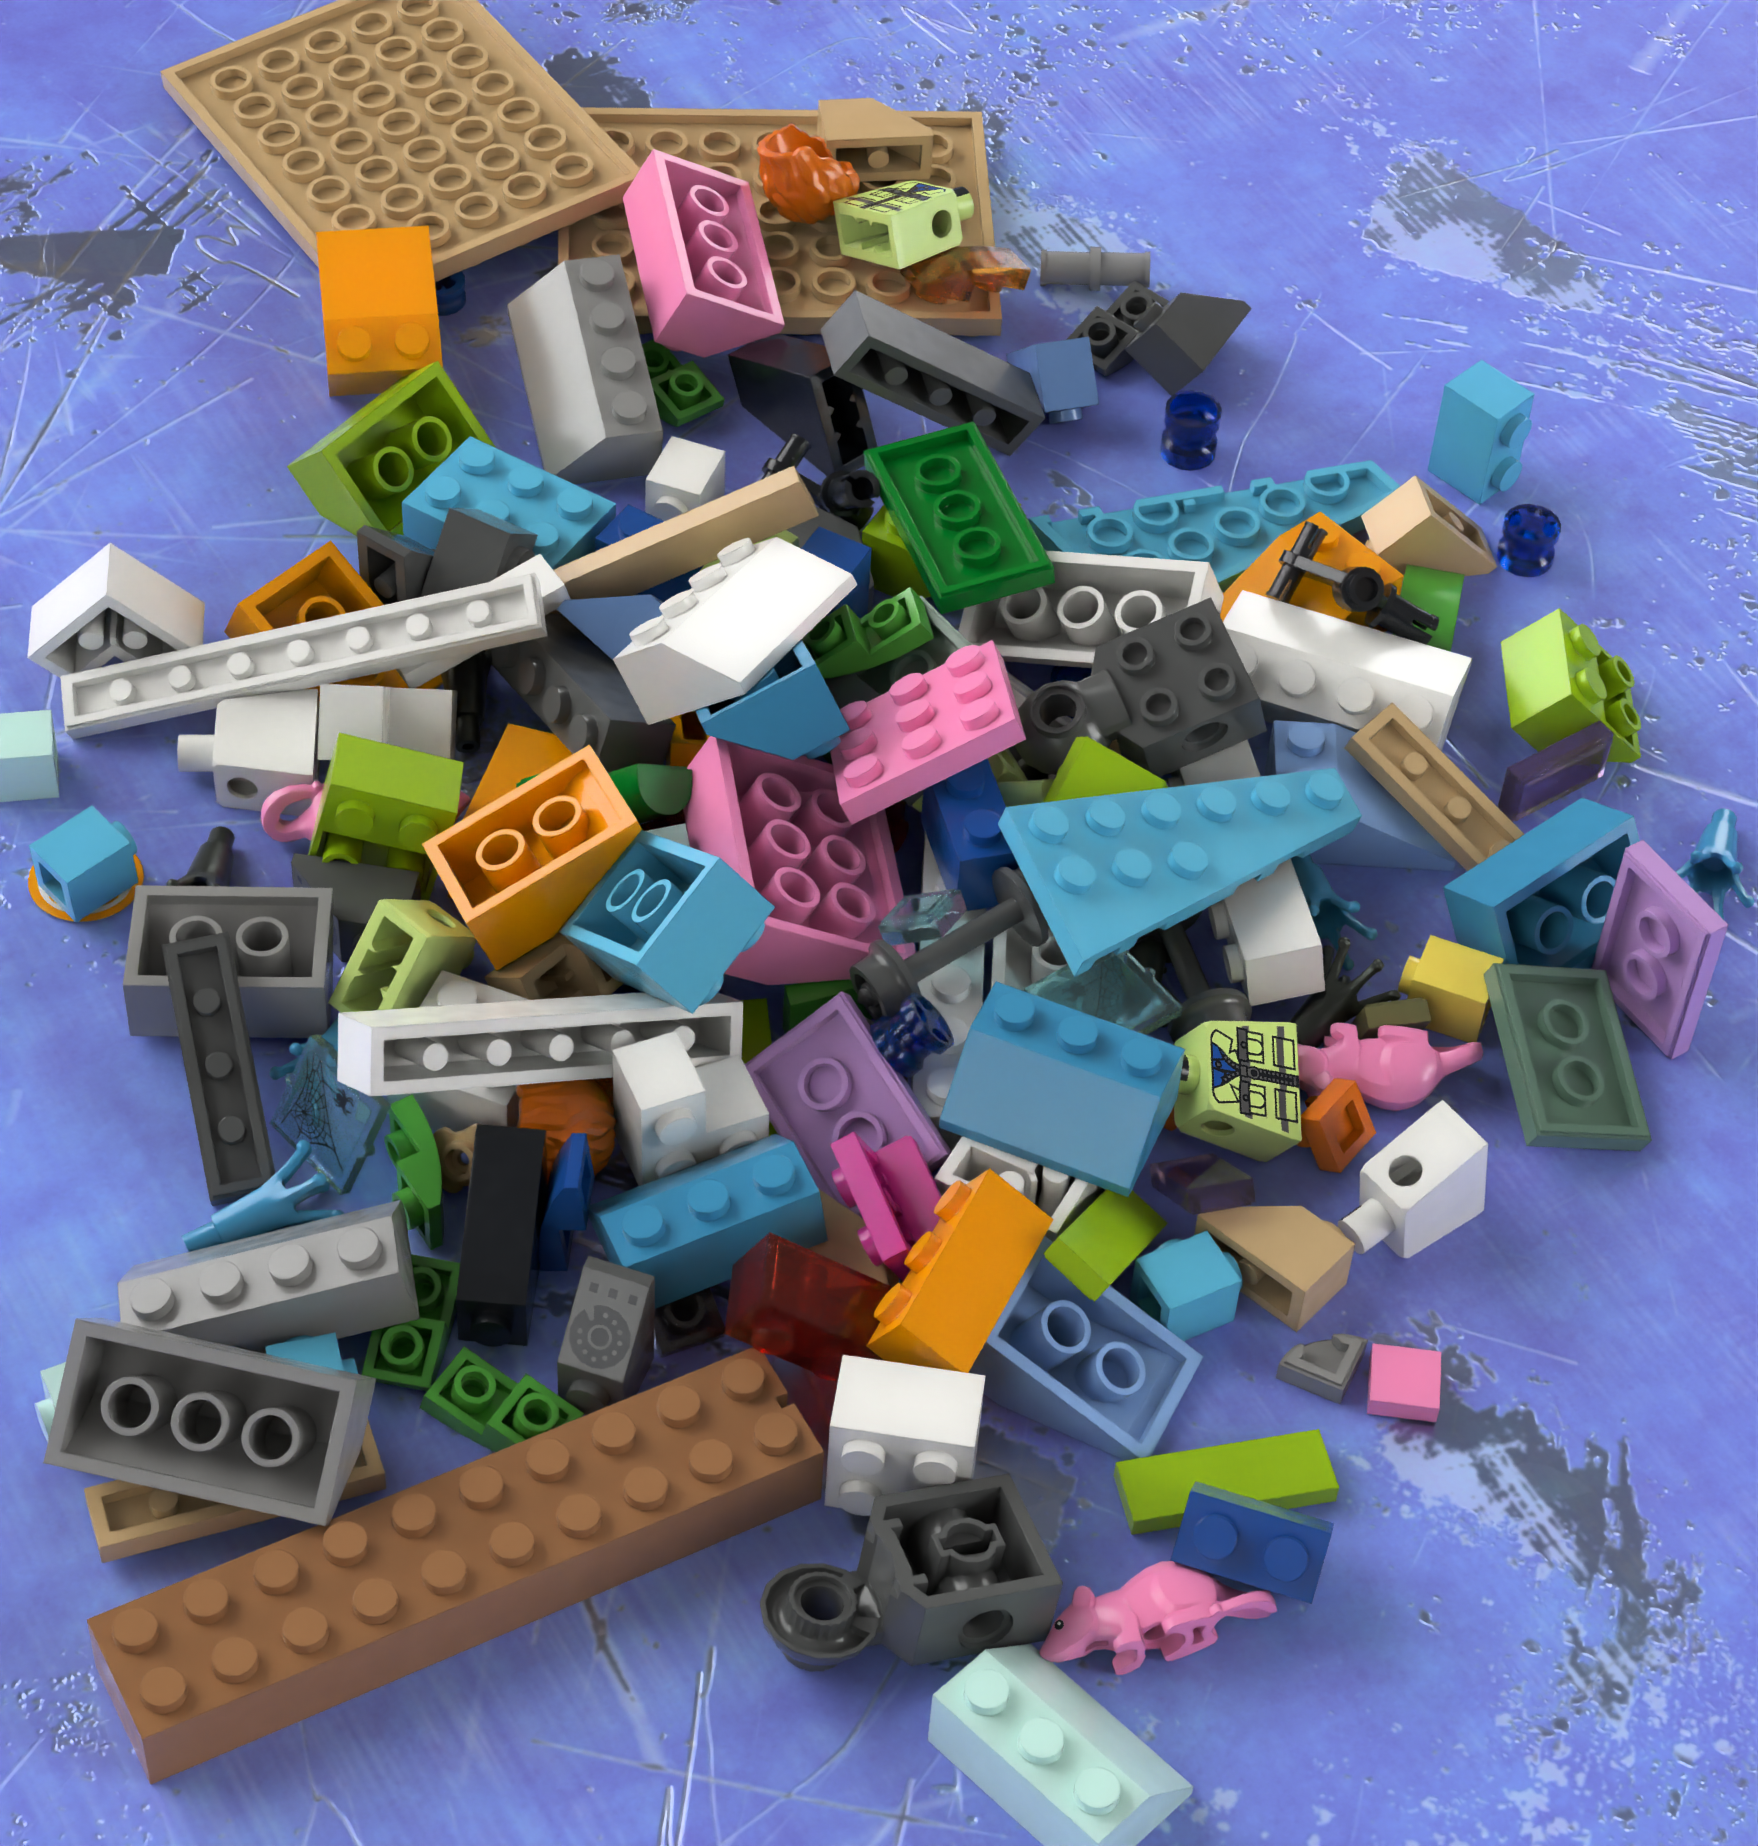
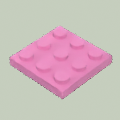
M993 640L981 646L969 645L950 655L945 664L923 675L921 673L906 675L896 681L888 692L868 702L855 701L840 709L850 728V731L839 736L841 739L840 744L830 751L840 806L851 825L1026 740L1005 663Z

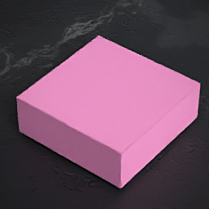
M1373 1343L1369 1356L1367 1414L1436 1422L1440 1410L1441 1352Z

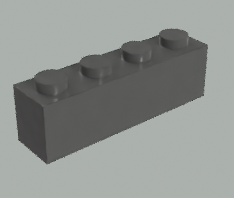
M857 290L853 291L820 329L834 376L948 428L975 422L987 446L1011 456L1045 419L1029 372Z
M555 613L545 615L546 637L491 648V665L572 754L590 745L607 773L638 763L664 764L676 724L669 718L648 725L615 662L565 616Z

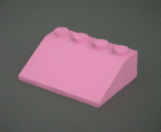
M710 736L687 767V769H692L691 798L686 807L683 808L690 847L720 857L775 906L774 910L764 921L765 928L759 940L751 948L741 952L724 974L765 985L850 979L849 970L851 966L869 954L868 948L870 944L877 939H882L889 943L903 960L915 954L914 940L885 809L851 825L839 803L832 764L815 759H807L805 756L791 760Z

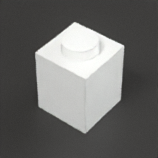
M671 436L645 480V512L663 521H667L724 496L726 451Z

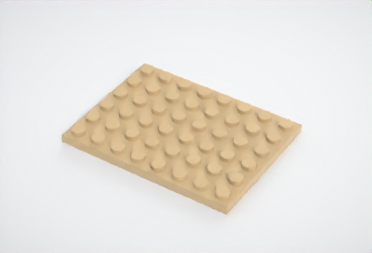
M337 0L160 71L163 87L318 268L316 232L429 226L434 279L437 282L467 268L477 266L516 247L526 245L530 241L565 226L572 225L612 206L623 203L624 194L641 169L478 0Z
M581 107L640 168L651 151L655 149L749 182L785 323L784 328L779 334H800L806 336L821 334L820 329L853 291L857 290L949 335L969 337L1001 336L1002 313L982 112L898 111L931 128L933 131L930 179L915 180L950 189L966 188L973 199L974 214L970 219L960 222L963 237L960 245L908 267L895 269L842 255L835 215L827 217L824 221L818 220L815 224L793 222L781 216L777 208L772 205L764 194L759 172L760 156L757 152L758 142L773 131L787 127L791 123L798 129L808 133L810 137L817 136L818 110ZM915 180L860 182L857 194ZM624 203L612 206L572 225L558 229V265L566 260L620 254L639 334L652 333Z

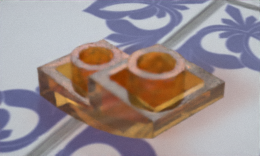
M993 246L954 247L900 270V273L916 289L915 294L919 298L941 305L946 304L948 299L969 302L974 286L990 292H1001L1003 287L1024 290L1031 269L1011 249Z

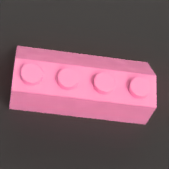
M653 149L624 194L623 203L654 342L662 344L672 351H684L705 358L779 334L784 328L785 323L749 182Z

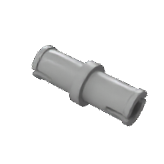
M1090 246V252L1041 250L1040 286H1046V284L1089 285V291H1100V285L1129 286L1135 280L1149 288L1150 252H1101V247Z

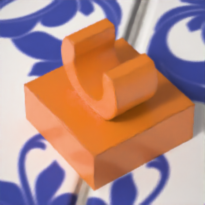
M1334 1078L1319 1096L1308 1097L1305 1101L1307 1109L1301 1114L1302 1141L1296 1145L1304 1148L1311 1147L1319 1170L1341 1173L1376 1134L1356 1081Z

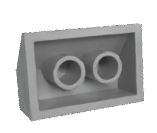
M136 885L123 979L130 1036L179 1037L162 945L228 932L230 936L249 1037L318 1038L330 1027L331 1005L328 1002L333 992V888Z

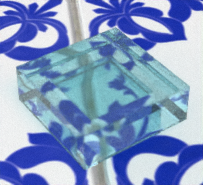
M955 888L905 896L881 921L878 928L882 939L891 946L940 939L967 911V907L961 890H956Z

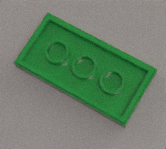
M975 422L965 423L863 451L865 468L878 479L880 484L879 496L940 614L1055 583L1054 566Z

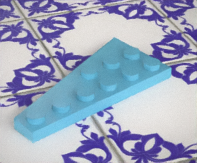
M1368 460L1309 470L1304 480L1275 484L1271 477L1251 480L1250 489L1225 493L1220 485L1137 499L1133 509L1103 513L1100 506L1079 509L1078 518L1052 522L1049 515L1031 517L1029 522L1046 551L1209 562L1221 591L1224 593L1281 534L1321 511L1349 534L1353 535L1365 529L1361 515L1399 488L1400 485L1375 462Z
M1336 768L1009 806L1005 808L998 826L1074 977L1091 969L1097 959L1111 952L1118 955L1134 947L1139 937L1157 928L1166 930L1233 895L1239 885L1252 878L1258 882L1273 874L1279 864L1295 856L1304 858L1353 832L1362 814Z

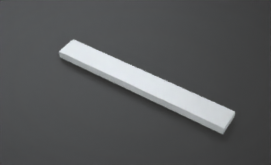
M535 572L63 675L60 676L65 732L73 740L215 709L217 704L223 699L303 690L320 686V684L335 683L546 637L547 630L540 581Z

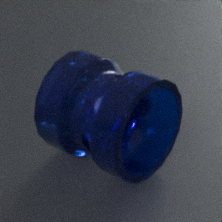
M1189 390L1176 393L1168 399L1164 415L1166 428L1162 433L1160 453L1169 465L1181 470L1192 471L1201 470L1215 460L1218 441L1216 433L1220 427L1222 408L1213 396L1201 391Z

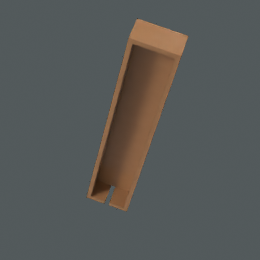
M756 1345L333 1518L329 1526L316 1525L87 1619L95 1665L151 1785L820 1500L824 1450L795 1403L787 1406L788 1392L760 1346Z

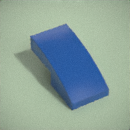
M586 1133L571 1134L558 1152L550 1171L539 1236L540 1271H568L574 1230L586 1231L595 1177Z

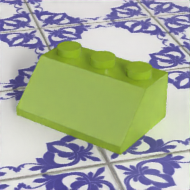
M436 361L399 379L291 462L287 468L318 513L353 535L357 536V531L364 525L403 535L402 501L469 436L493 447L495 445L440 363Z

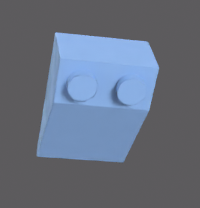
M1273 721L1265 776L1336 768L1362 814L1353 832L1310 854L1314 863L1454 871L1455 859L1345 749V746L1356 732L1334 723Z
M1044 1236L969 1373L986 1376L984 1394L1002 1407L1120 1459L1131 1460L1149 1457L1152 1455L1204 1356L1111 1286L1095 1302L1090 1300L1045 1258L1043 1253L1053 1242Z

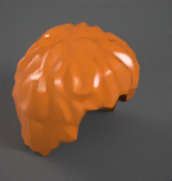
M791 123L787 127L773 131L758 142L757 152L760 156L759 172L764 194L784 218L805 224H815L818 220L824 221L827 217L835 215L833 201L858 193L860 187L858 173L853 169L850 162L835 160L830 150L826 149V143L823 138L818 136L810 137L808 133L798 129Z
M594 1079L516 1086V1094L520 1098L517 1128L546 1130L547 1183L549 1182L554 1160L572 1133H586L595 1176L607 1165L615 1145L614 1138L616 1133L613 1128L617 1120L614 1117V1108L611 1106L610 1098Z

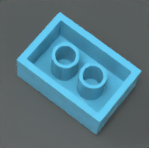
M471 436L402 501L403 535L429 549L436 550L449 508L479 509L537 534L538 536L533 548L534 555L541 554L552 569L595 552V537L616 517V503Z
M641 830L561 929L560 933L615 980L693 1014L698 1006L706 1004L718 993L724 981L723 974L741 952L751 948L759 940L765 928L764 921L774 910L775 906L720 857Z

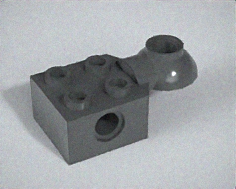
M1210 597L1096 646L1090 677L1078 682L1061 680L1044 684L1029 694L1018 709L1026 740L1016 744L1015 747L1028 765L1042 773L1057 775L1058 769L1063 764L1076 737L1088 736L1109 748L1113 740L1117 739L1121 756L1152 774L1161 777L1264 733L1267 729L1260 698ZM1058 717H1074L1066 726L1059 728L1049 726Z
M1008 1473L876 1496L857 1571L849 1572L824 1563L799 1564L782 1570L766 1584L760 1600V1608L764 1628L786 1659L800 1669L810 1672L825 1671L835 1667L838 1663L854 1658L865 1647L880 1644L884 1645L910 1666L978 1654L982 1653L985 1649L1045 1641L1050 1631L1063 1582Z

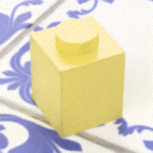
M1430 935L1421 958L1409 956L1399 982L1398 991L1408 995L1407 999L1420 997L1427 999L1431 1022L1425 1027L1426 1029L1468 1043L1477 1042L1491 1008L1483 974L1493 963L1503 964L1504 959Z

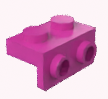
M852 1132L830 1144L840 1166L831 1172L833 1181L849 1208L858 1206L866 1226L858 1229L857 1233L871 1262L876 1267L884 1263L904 1281L910 1271V1268L904 1264L905 1258L914 1244L926 1232H932L940 1217L934 1213V1209L942 1196L917 1142L911 1136H904L874 1152L855 1132Z

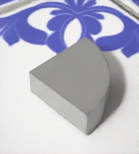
M1333 1334L1330 1340L1316 1341L1307 1345L1300 1343L1292 1347L1284 1355L1278 1365L1276 1378L1340 1404L1365 1354L1368 1340L1349 1334Z

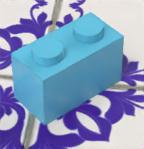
M1480 360L1445 384L1428 471L1479 505L1498 491L1504 492L1516 482L1522 470V463L1519 461L1524 440L1532 426V421L1529 417L1535 394L1483 360Z

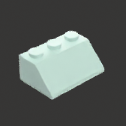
M1032 1644L985 1649L932 1696L928 1741L1043 1846H1136L1193 1792L1194 1786L1053 1662L1042 1658L1039 1650Z

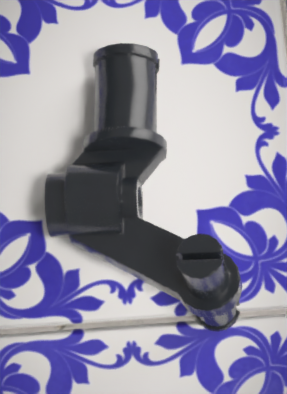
M790 434L788 441L775 459L769 458L762 467L764 472L762 479L792 466L797 468L808 450L811 449L809 442L797 434ZM839 470L829 474L823 480L821 486L799 473L814 503L820 509L857 526L859 531L865 526L874 511L872 505L875 502L871 498H878L880 495V484L873 473L867 470H857L854 472Z
M1305 521L1304 527L1291 551L1284 550L1278 561L1282 564V567L1265 595L1271 599L1289 604L1304 576L1332 586V595L1342 609L1350 612L1367 611L1365 624L1373 628L1379 625L1396 636L1427 645L1432 636L1424 631L1427 628L1436 631L1439 617L1429 614L1396 594L1397 587L1391 583L1384 586L1381 576L1374 569L1368 567H1347L1340 571L1313 561L1328 532L1318 528L1319 526L1311 522Z

